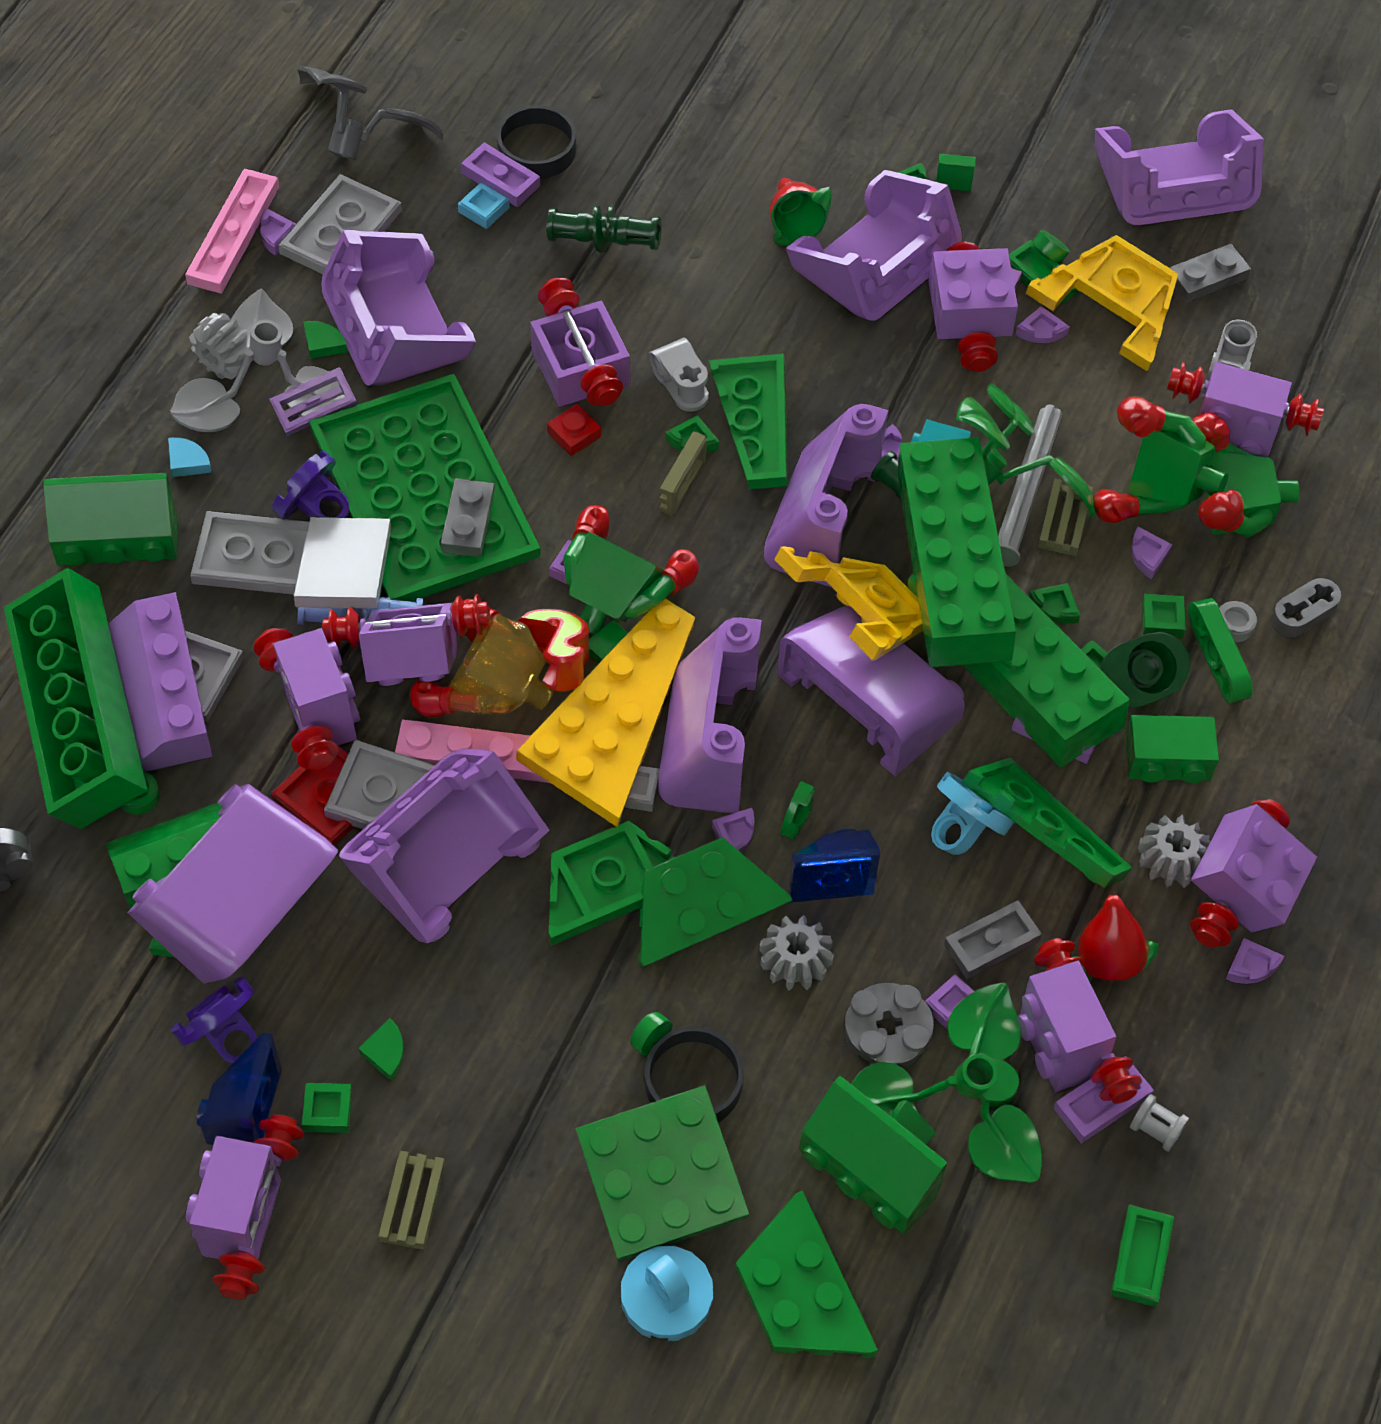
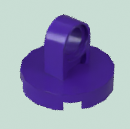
M321 450L319 456L317 454L313 455L288 480V494L285 499L278 494L271 505V509L283 520L289 518L299 509L309 517L330 518L323 515L319 508L322 501L330 499L336 501L341 507V514L334 518H346L349 511L348 498L327 479L336 464V460L325 450Z
M244 976L234 980L233 983L237 987L234 990L229 991L223 985L187 1012L186 1016L190 1022L185 1027L180 1022L172 1027L171 1033L182 1046H186L205 1035L220 1056L227 1062L241 1064L254 1056L258 1047L256 1034L238 1010L254 993V989ZM234 1030L244 1031L250 1038L248 1049L239 1055L230 1054L224 1048L225 1037Z

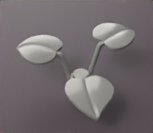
M263 289L257 290L239 306L231 321L237 320L238 325L243 330H247L246 335L250 339L249 350L245 352V359L231 389L226 392L225 387L220 382L208 378H198L186 383L178 391L173 407L170 410L171 417L179 424L195 431L217 432L235 423L240 415V407L231 398L237 394L253 360L263 366L271 365L276 360L279 361L285 380L291 384L285 391L329 372L319 367L305 366L298 371L296 378L291 374L286 361V352L281 350V348L291 340L293 324L289 316L269 298ZM335 381L286 405L288 408H291L309 398L339 386V383ZM345 395L338 396L297 416L302 417L345 397Z

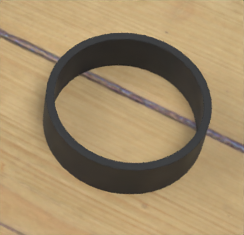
M541 105L526 106L512 111L500 122L497 129V149L539 175L540 179L549 178L560 174L573 162L576 155V130L569 117L557 109ZM540 123L560 129L568 136L571 142L565 151L554 158L543 161H529L511 154L504 147L503 141L510 132L518 127Z
M684 1027L666 1034L653 1046L646 1060L645 1090L649 1102L653 1103L661 1100L656 1094L650 1079L652 1068L657 1059L666 1050L678 1044L687 1042L705 1043L723 1052L732 1062L737 1074L738 1082L734 1092L726 1102L714 1109L717 1121L720 1122L734 1110L742 1092L744 1071L737 1049L726 1037L708 1028Z

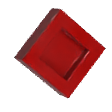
M578 404L547 423V432L570 456H573L601 438V427Z

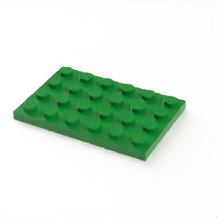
M455 374L309 421L310 431L320 452L325 450L336 460L330 475L335 486L348 498V514L350 518L390 519L391 534L381 585L386 598L412 602L417 600V598H424L541 557V548ZM455 479L494 483L495 494L481 557L443 553L441 551V539Z

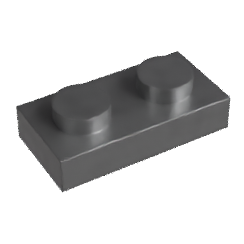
M1232 244L1169 267L1178 273L1174 288L1185 303L1248 279L1251 270Z
M455 479L441 539V551L443 553L481 557L495 494L494 483Z
M1017 900L945 937L944 947L965 978L969 979L1040 942L1042 934Z

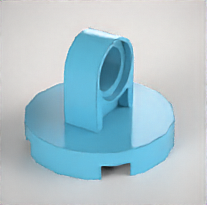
M946 772L937 787L951 801L932 827L931 836L934 844L952 855H960L973 845L986 826L1005 836L1014 824V821L962 784V779L950 772ZM953 824H959L961 827L959 840L954 844L948 845L945 840L947 829Z
M656 1246L640 1253L627 1266L621 1281V1307L628 1322L640 1334L649 1338L652 1335L657 1338H668V1341H678L694 1334L708 1318L713 1302V1280L706 1265L692 1252L676 1246Z

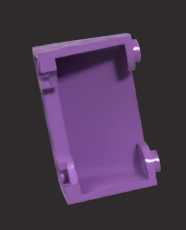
M1232 109L1213 112L1205 116L1198 126L1197 142L1131 151V139L1124 129L1116 126L1095 129L1096 154L1117 209L1121 216L1132 225H1144L1245 210L1252 207L1260 197L1264 138Z
M884 170L869 183L865 191V205L868 215L824 250H822L820 242L814 237L802 236L786 248L792 267L856 316L870 321L879 319L929 278L933 252L946 251L953 244L962 242L961 229L947 184Z
M343 230L324 270L321 284L324 299L340 333L345 338L348 351L361 379L368 386H383L464 360L474 348L476 340L466 323L454 322L447 328L425 283L429 272L434 267V254L430 250L423 234Z
M867 404L854 405L805 446L765 541L764 558L770 568L788 574L774 560L779 549L783 546L794 548L795 553L793 555L807 558L809 552L812 551L823 553L831 562L839 563L842 532L846 524L848 510L841 499L829 495L832 486L851 491L853 483L863 477H868V480L875 482L871 479V474L877 463L882 459L889 410ZM822 580V581H813V582H816V583L823 584V585H826V586L831 587V586H830L826 581H824V580Z
M845 605L791 630L780 641L777 675L790 687L794 686L801 679V684L806 689L816 684L868 729L867 741L871 745L879 742L882 746L885 756L881 759L880 764L895 777L962 719L965 704L963 700L964 693L960 686L952 680L945 679L935 669L929 667L928 663L904 643L877 660H871L849 637L855 625L862 623V617L852 607Z
M741 617L726 620L678 664L673 678L658 777L659 795L669 805L725 813L739 812L745 750L744 737L735 727L727 724L713 723L716 703L732 705L734 696L740 689L747 687L748 690H755L762 620Z
M459 749L440 760L348 842L341 850L339 857L350 872L416 940L429 943L440 939L448 932L450 928L449 922L452 919V914L448 907L503 856L511 857L518 855L522 858L533 853L540 845L539 840L550 830L494 751Z
M235 784L219 799L218 803L222 806L218 813L220 818L167 877L160 879L156 883L149 879L135 892L132 898L136 903L127 912L203 984L222 980L232 975L256 950L338 853V850L325 837L250 784L241 787Z

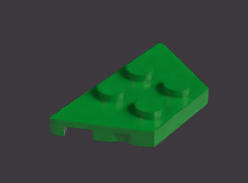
M627 821L619 824L618 827H612L551 853L548 932L551 946L643 906V895L641 893L642 872L675 858L671 855V849L659 841L649 839L642 829Z
M719 838L642 872L641 893L643 895V906L640 909V927L642 928L638 963L640 967H644L791 902L792 898L790 894L725 838Z
M800 1191L793 1196L737 1260L735 1266L773 1352L796 1354L799 1351H808L813 1355L833 1356V1352L861 1354V1358L875 1357L878 1349L803 1191Z

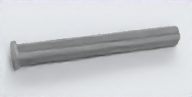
M1048 404L1045 408L1040 409L1034 433L1031 436L1022 465L1050 455L1062 418L1061 410L1056 409L1054 405ZM1046 465L1018 475L998 535L1003 564L1006 567L1015 566L1019 563L1020 553L1018 550Z

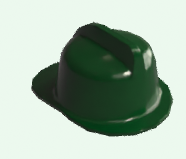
M1157 632L1137 637L1109 650L1102 661L1101 671L1130 699L1128 708H1134L1165 698L1180 690L1188 679L1190 660L1189 654L1182 642L1173 635Z

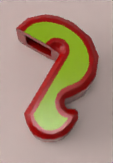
M556 609L533 610L518 619V648L522 652L541 654L542 658L550 663L543 678V684L558 692H568L580 686L584 680V665L589 660L588 623L574 613Z

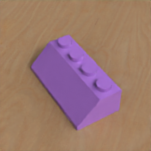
M176 592L134 601L109 622L108 626L143 771L146 772L213 757Z

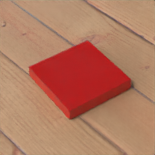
M338 745V754L329 766L320 770L305 769L300 766L270 793L274 802L325 837L333 846L355 827L349 821L341 820L339 822L324 815V809L348 756V753Z

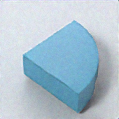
M168 438L172 477L212 473L209 458L198 444L183 438Z

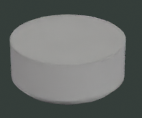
M1230 601L1220 606L1219 609L1234 642H1242L1250 638L1257 623V616L1254 610L1249 605L1239 601Z

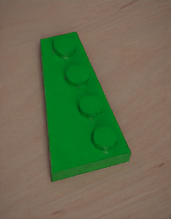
M784 354L708 360L749 489L788 486L786 365Z
M1011 757L972 769L961 782L1082 871L1092 882L1106 888L1124 880L1132 869L1125 860Z

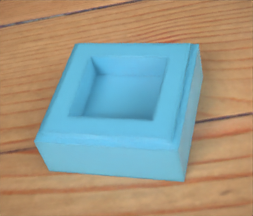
M482 182L458 203V212L485 229H488L510 208L507 197Z

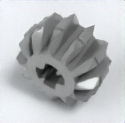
M213 313L209 317H205L189 336L190 342L193 345L191 347L192 352L198 355L199 362L207 367L208 372H215L220 379L226 377L231 380L237 376L245 359V352L249 350L250 339L246 335L247 330H243L238 325L237 320L231 321L228 315L224 313L221 315Z
M1183 814L1177 818L1176 823H1173L1166 815L1160 818L1158 825L1150 823L1138 844V852L1141 853L1140 867L1151 869L1149 873L1150 881L1158 877L1164 878L1166 889L1172 885L1174 880L1183 888L1190 884L1210 843L1209 835L1198 834L1200 830L1199 822L1188 826L1184 824Z
M804 915L799 919L798 924H793L785 916L782 919L781 927L773 924L770 925L767 929L768 938H763L760 942V952L763 954L761 957V967L763 970H771L770 979L772 983L785 979L788 991L794 987L795 982H800L808 990L811 987L812 978L822 982L826 977V968L832 965L834 955L829 951L832 948L831 936L822 935L823 927L820 922L808 927L807 919Z

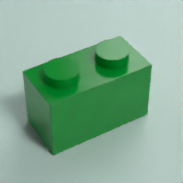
M1131 715L1125 734L1128 779H1141L1150 783L1161 780H1183L1191 784L1211 781L1219 761L1214 717Z

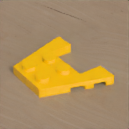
M1115 235L1082 253L1079 259L1067 266L1062 264L1053 269L1049 276L1041 280L1036 278L1031 281L1025 294L1054 311L1073 288L1081 291L1137 327L1122 344L1119 354L1145 371H1148L1155 357L1156 347L1161 336L1178 273L1118 235Z
M783 546L779 549L774 560L795 582L826 581L837 592L836 597L838 600L852 607L862 617V623L855 625L849 637L871 660L879 659L923 631L918 597L885 565L844 557L839 564L831 562L823 553L810 551L806 558L793 555L795 553L794 548Z

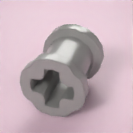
M1149 1094L1129 1128L1134 1131L1141 1129L1163 1143V1149L1169 1152L1190 1118L1184 1114L1180 1117L1156 1103V1097Z

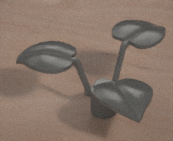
M298 66L297 72L300 85L327 83L338 88L336 123L328 146V152L355 160L360 141L368 142L370 133L381 119H396L415 124L432 131L441 141L443 140L442 130L430 119L414 112L393 108L378 110L365 130H360L362 123L346 118L349 89L366 93L367 88L342 75L330 74L316 68Z

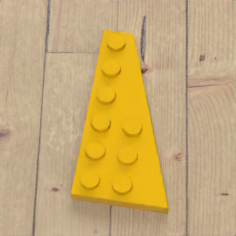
M667 599L648 611L583 680L581 685L561 703L517 750L516 760L618 827L625 804L634 786L639 767L643 762L660 717L662 706L671 688L676 668L682 659L693 630L695 617Z

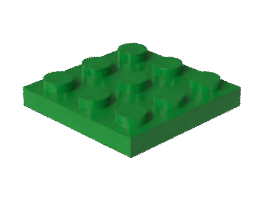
M705 1085L576 1128L618 1262L635 1257L656 1246H667L749 1218V1211Z

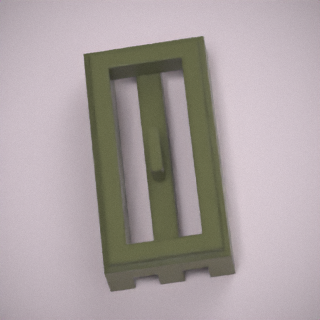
M693 431L661 485L660 512L672 516L680 506L706 461L707 439L705 435Z
M1055 478L1038 548L1077 556L1088 508L1081 497L1070 486L1061 485L1062 480ZM1058 495L1066 497L1055 542L1048 540ZM1078 499L1081 500L1072 543L1071 545L1064 544L1073 500Z
M406 1151L399 1152L378 1236L380 1242L425 1250L445 1167L444 1158L435 1157V1160L427 1159V1155L417 1154L416 1157L410 1156L409 1152ZM410 1167L414 1168L399 1231L396 1234L392 1233L407 1169ZM424 1170L432 1171L416 1237L408 1236Z

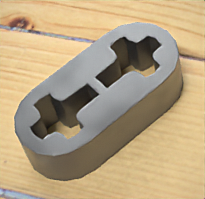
M1317 578L1282 598L1276 604L1271 618L1272 627L1277 633L1285 637L1302 635L1335 613L1341 599L1339 587L1331 580L1325 578ZM1314 596L1318 598H1322L1325 596L1326 598H1328V601L1320 599L1314 604H1312ZM1300 612L1298 620L1293 617L1289 619L1284 617V614L1290 617Z

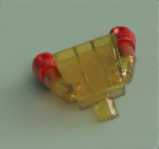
M468 598L463 601L465 604L473 603L474 599ZM490 608L491 625L484 627L483 635L480 636L476 628L467 629L465 636H467L472 644L448 687L440 686L435 681L426 682L420 679L412 685L409 695L416 712L427 718L455 714L456 711L501 715L509 714L521 706L525 700L540 711L543 710L553 697L554 690L548 688L537 679L546 661L542 658L543 653L538 649L527 625L506 618L499 611Z

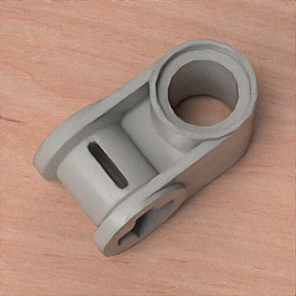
M1237 319L1225 325L1217 352H1214L1206 378L1207 381H1210L1215 362L1249 371L1251 366L1250 359L1257 339V331L1251 323Z
M681 338L649 352V362L656 378L665 386L680 409L694 412L706 406L709 398L707 388L705 387L708 372L686 338Z

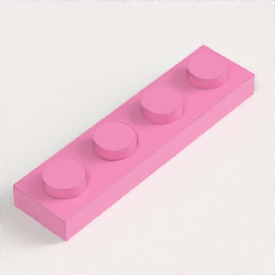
M243 169L185 274L188 285L222 294L256 232L262 214L269 208L279 189L278 177Z
M402 719L395 753L436 765L445 756L459 749L494 751L512 778L550 783L516 760L517 750L530 737L529 735Z

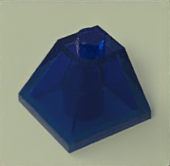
M852 828L840 829L834 833L825 834L792 855L788 894H790L792 901L789 903L873 895L880 860V849L869 830L856 831Z
M263 1032L214 1082L208 1100L203 1099L197 1113V1126L201 1127L206 1144L214 1145L216 1136L251 1143L256 1139L264 1138L265 1132L259 1128V1122L270 1117L282 1073L272 1034Z

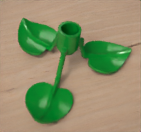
M991 383L987 386L990 398L1009 417V425L1003 432L999 430L993 418L975 399L967 397L960 403L956 420L972 425L990 439L982 450L988 486L995 480L1002 485L1009 478L1040 466L1048 465L1081 497L1088 508L1090 519L1094 517L1095 506L1088 485L1060 457L1055 459L1048 455L1004 472L1003 468L1007 465V462L997 451L998 448H1001L1003 451L1009 449L1010 445L1007 438L1017 425L1028 436L1034 433V426L1028 415L1004 391Z
M998 983L980 988L966 996L952 1010L947 1022L948 1038L954 1047L970 1051L969 1057L956 1069L954 1076H950L946 1080L921 1092L912 1094L913 1081L905 1069L895 1063L877 1062L865 1067L852 1081V1086L890 1116H892L894 1109L900 1101L907 1100L917 1111L914 1102L924 1100L949 1087H955L964 1097H979L981 1099L980 1115L984 1122L977 1124L971 1129L967 1140L968 1153L974 1166L986 1176L996 1180L1034 1183L1040 1177L1042 1167L1041 1146L1037 1131L1030 1118L1022 1110L1012 1105L999 1107L992 1116L989 1113V1101L992 1099V1094L988 1089L995 1084L998 1077V1069L993 1060L1003 1061L1010 1057L1017 1050L1021 1039V1028L1017 1020L1018 1015L1011 1001L1006 983Z

